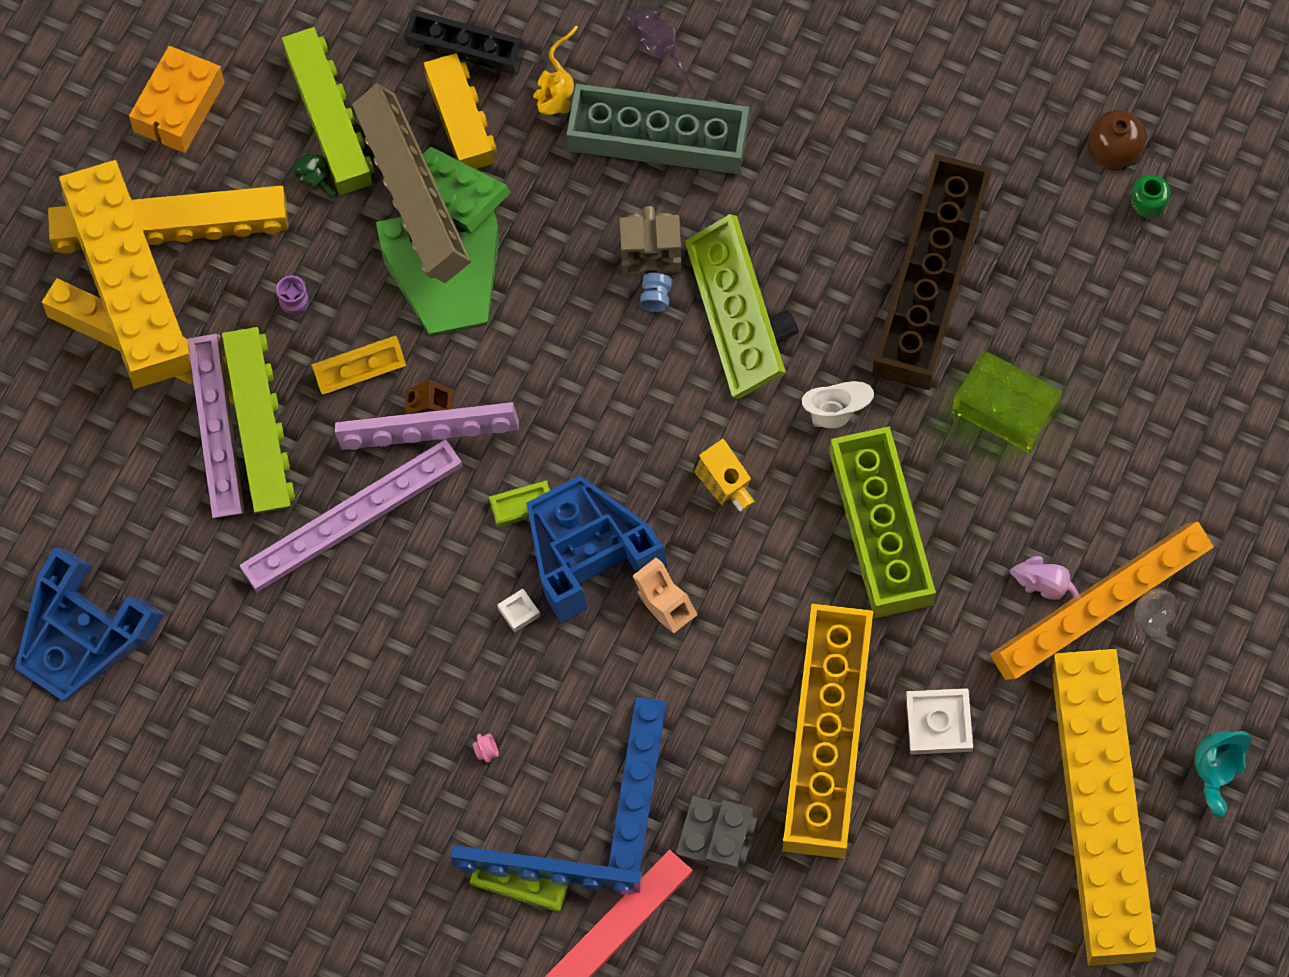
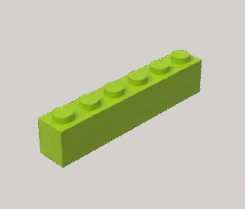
M315 27L282 37L284 52L339 196L372 185L370 174L375 173L370 156L364 157L361 150L365 148L361 133L354 132L352 125L356 124L352 109L351 107L346 109L343 101L347 100L342 84L336 85L334 77L338 76L334 62L333 60L327 61L325 53L329 51L324 36L318 37Z
M258 327L222 333L254 514L290 508V501L295 500L292 482L286 483L284 471L290 470L287 452L281 453L279 441H284L282 423H275L274 411H279L276 393L270 394L268 382L274 381L271 363L265 364L263 352L268 351L266 335L259 334Z

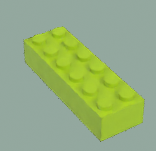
M890 426L831 439L829 453L874 619L934 606L936 591Z

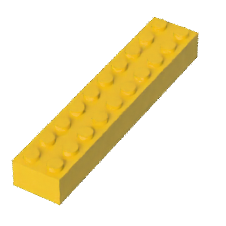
M1117 649L1055 653L1051 670L1088 966L1151 962L1156 953Z

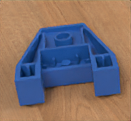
M580 475L527 502L541 583L546 600L560 623L588 609L583 589L579 584L627 559L636 573L655 558L659 559L665 568L668 567L664 547L651 527Z
M54 547L38 573L15 669L62 701H66L149 641L165 614L141 598L127 596L118 613L113 617L76 592L92 566L71 551Z

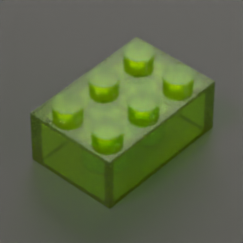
M983 350L956 393L952 412L1031 454L1059 408L1063 392Z

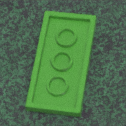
M430 147L423 153V157L454 224L470 233L511 193L506 184L433 147Z

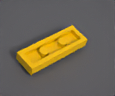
M395 335L311 364L319 390L323 395L404 367L406 362L398 338Z

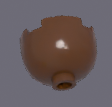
M1116 110L1106 112L1097 118L1090 129L1088 149L1090 148L1095 161L1101 166L1112 170H1123V167L1130 166L1133 163L1137 164L1144 155L1147 142L1145 127L1138 117L1128 111Z

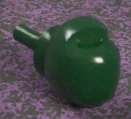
M306 154L295 163L294 174L301 182L311 186L314 190L322 187L332 198L337 195V192L326 182L329 174L325 172L327 162L324 157L318 154L315 156Z

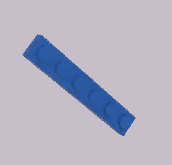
M636 697L608 867L640 871L667 705L666 701Z
M453 845L451 853L452 865L457 867L459 871L466 873H475L476 870L488 871V874L495 877H507V874L519 875L520 879L530 882H536L540 878L551 880V883L559 886H569L570 883L583 884V888L594 891L601 890V887L614 889V892L622 895H631L633 892L640 893L642 871Z

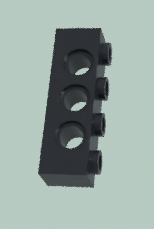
M412 9L404 33L409 46L445 56L457 53L459 60L517 76L526 52V47L520 38Z

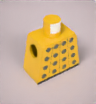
M721 439L698 456L693 471L721 505H725L731 500L741 513L755 503L746 490L751 478L724 439Z

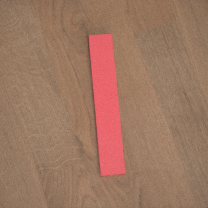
M669 849L642 877L640 893L633 892L631 895H624L545 977H592L688 879L693 870Z

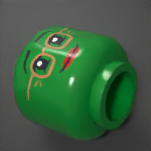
M1145 175L1139 178L1134 183L1130 197L1131 207L1134 212L1145 218L1160 216L1166 210L1171 195L1169 185L1163 178L1156 175Z

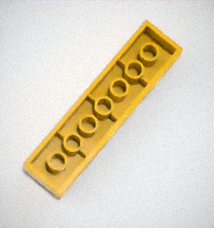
M113 160L60 176L59 180L64 201L133 388L137 389L191 372V362L187 346L117 161Z
M811 604L783 852L845 859L873 611Z

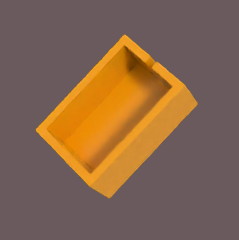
M168 46L129 115L133 131L154 141H158L160 135L162 144L186 153L225 83L221 66Z

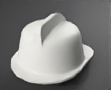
M844 382L828 387L815 388L806 392L802 397V405L805 410L811 413L812 422L815 427L834 429L844 426L855 411L863 409L870 404L874 398V391L870 385L864 382Z

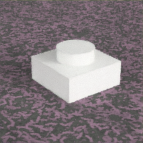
M521 589L497 605L498 610L514 633L540 617L539 610L524 589Z

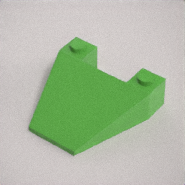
M494 210L471 233L468 231L459 232L471 263L446 284L436 278H429L421 268L422 261L411 246L412 242H410L409 233L402 226V217L376 222L384 264L429 336L488 324L499 247L498 224Z

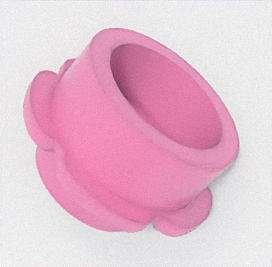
M490 733L484 736L478 734L477 742L473 743L475 754L479 760L484 759L486 763H489L491 759L499 756L497 745Z

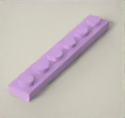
M212 334L188 338L212 518L245 514L220 335Z
M513 402L335 423V434L341 450H356L365 447L416 443L418 441L436 439L444 440L453 437L505 433L507 431L519 430V420Z

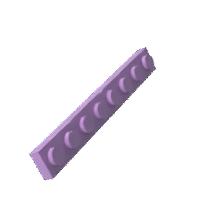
M445 439L240 564V568L256 593L462 468V462Z

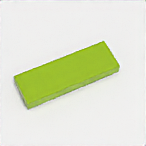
M476 870L470 879V885L559 913L569 887L555 885L551 883V880L540 878L536 882L520 879L519 875L507 874V877H495L488 874V871Z

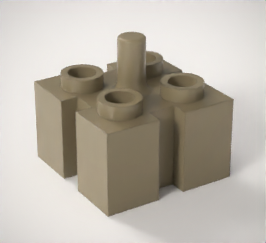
M646 206L643 208V216L632 214L620 218L622 276L644 275L646 271H657V273L661 274L681 273L679 215L660 213L655 216L654 207Z

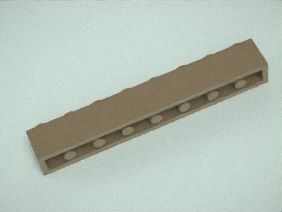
M376 83L352 104L357 115L355 120L366 135L364 140L374 153V163L382 171L384 176L383 183L394 198L392 203L402 216V226L410 234L413 241L411 246L422 261L421 268L429 278H436L446 284L470 264L471 260L396 95Z

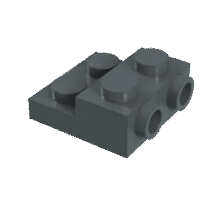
M692 796L676 855L680 859L736 874L739 864L745 865L749 847L744 846L747 835L753 836L758 818L753 817V808L725 800L719 803Z

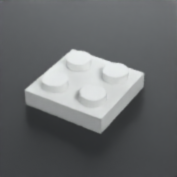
M968 689L906 691L910 754L973 751Z

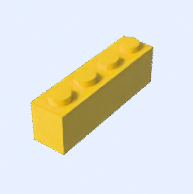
M457 53L425 62V77L455 159L474 169L494 164L493 152L497 151L493 136H487L484 128L488 127L483 110H477L476 103H479L475 87H469L467 79H470L466 63H460Z

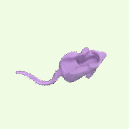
M1041 556L1029 558L1010 569V574L1016 578L1019 584L1026 586L1025 591L1028 593L1038 591L1041 592V596L1052 600H1060L1067 590L1071 592L1073 597L1079 595L1077 589L1070 581L1069 570L1056 564H1043V557Z

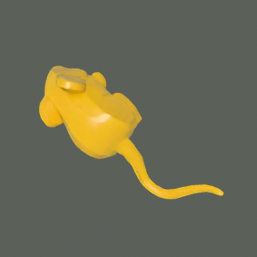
M575 26L571 32L554 43L549 50V60L557 72L543 71L538 80V86L541 89H538L533 94V97L538 100L539 112L545 116L551 117L556 113L565 114L571 109V103L568 99L573 92L574 82L571 75L554 58V51L576 32L578 26Z

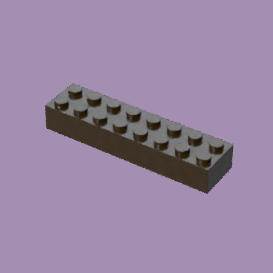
M935 154L874 358L873 376L930 390L989 189L992 168Z

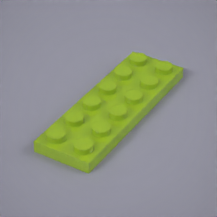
M729 214L685 240V244L733 398L740 399L782 376L786 371L738 218L735 215Z

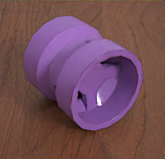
M290 275L285 276L277 283L276 291L282 310L293 315L303 312L309 302L303 280L298 276Z

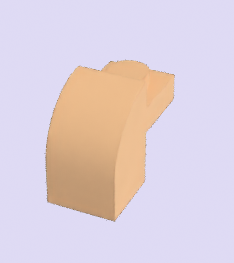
M653 559L632 576L639 588L637 593L643 603L658 621L671 632L675 633L697 616L688 595L673 584L664 564L659 559Z

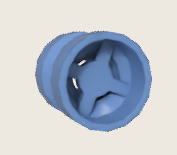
M661 273L645 274L642 282L644 293L640 296V307L650 312L667 311L669 308V297L667 294L671 291L672 279Z

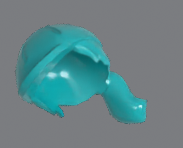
M1218 731L1210 733L1201 740L1195 751L1194 763L1198 775L1204 781L1206 802L1216 817H1223L1227 812V804L1219 791L1221 786L1230 783L1237 771L1240 775H1243L1242 769H1246L1245 755L1252 740L1247 732Z

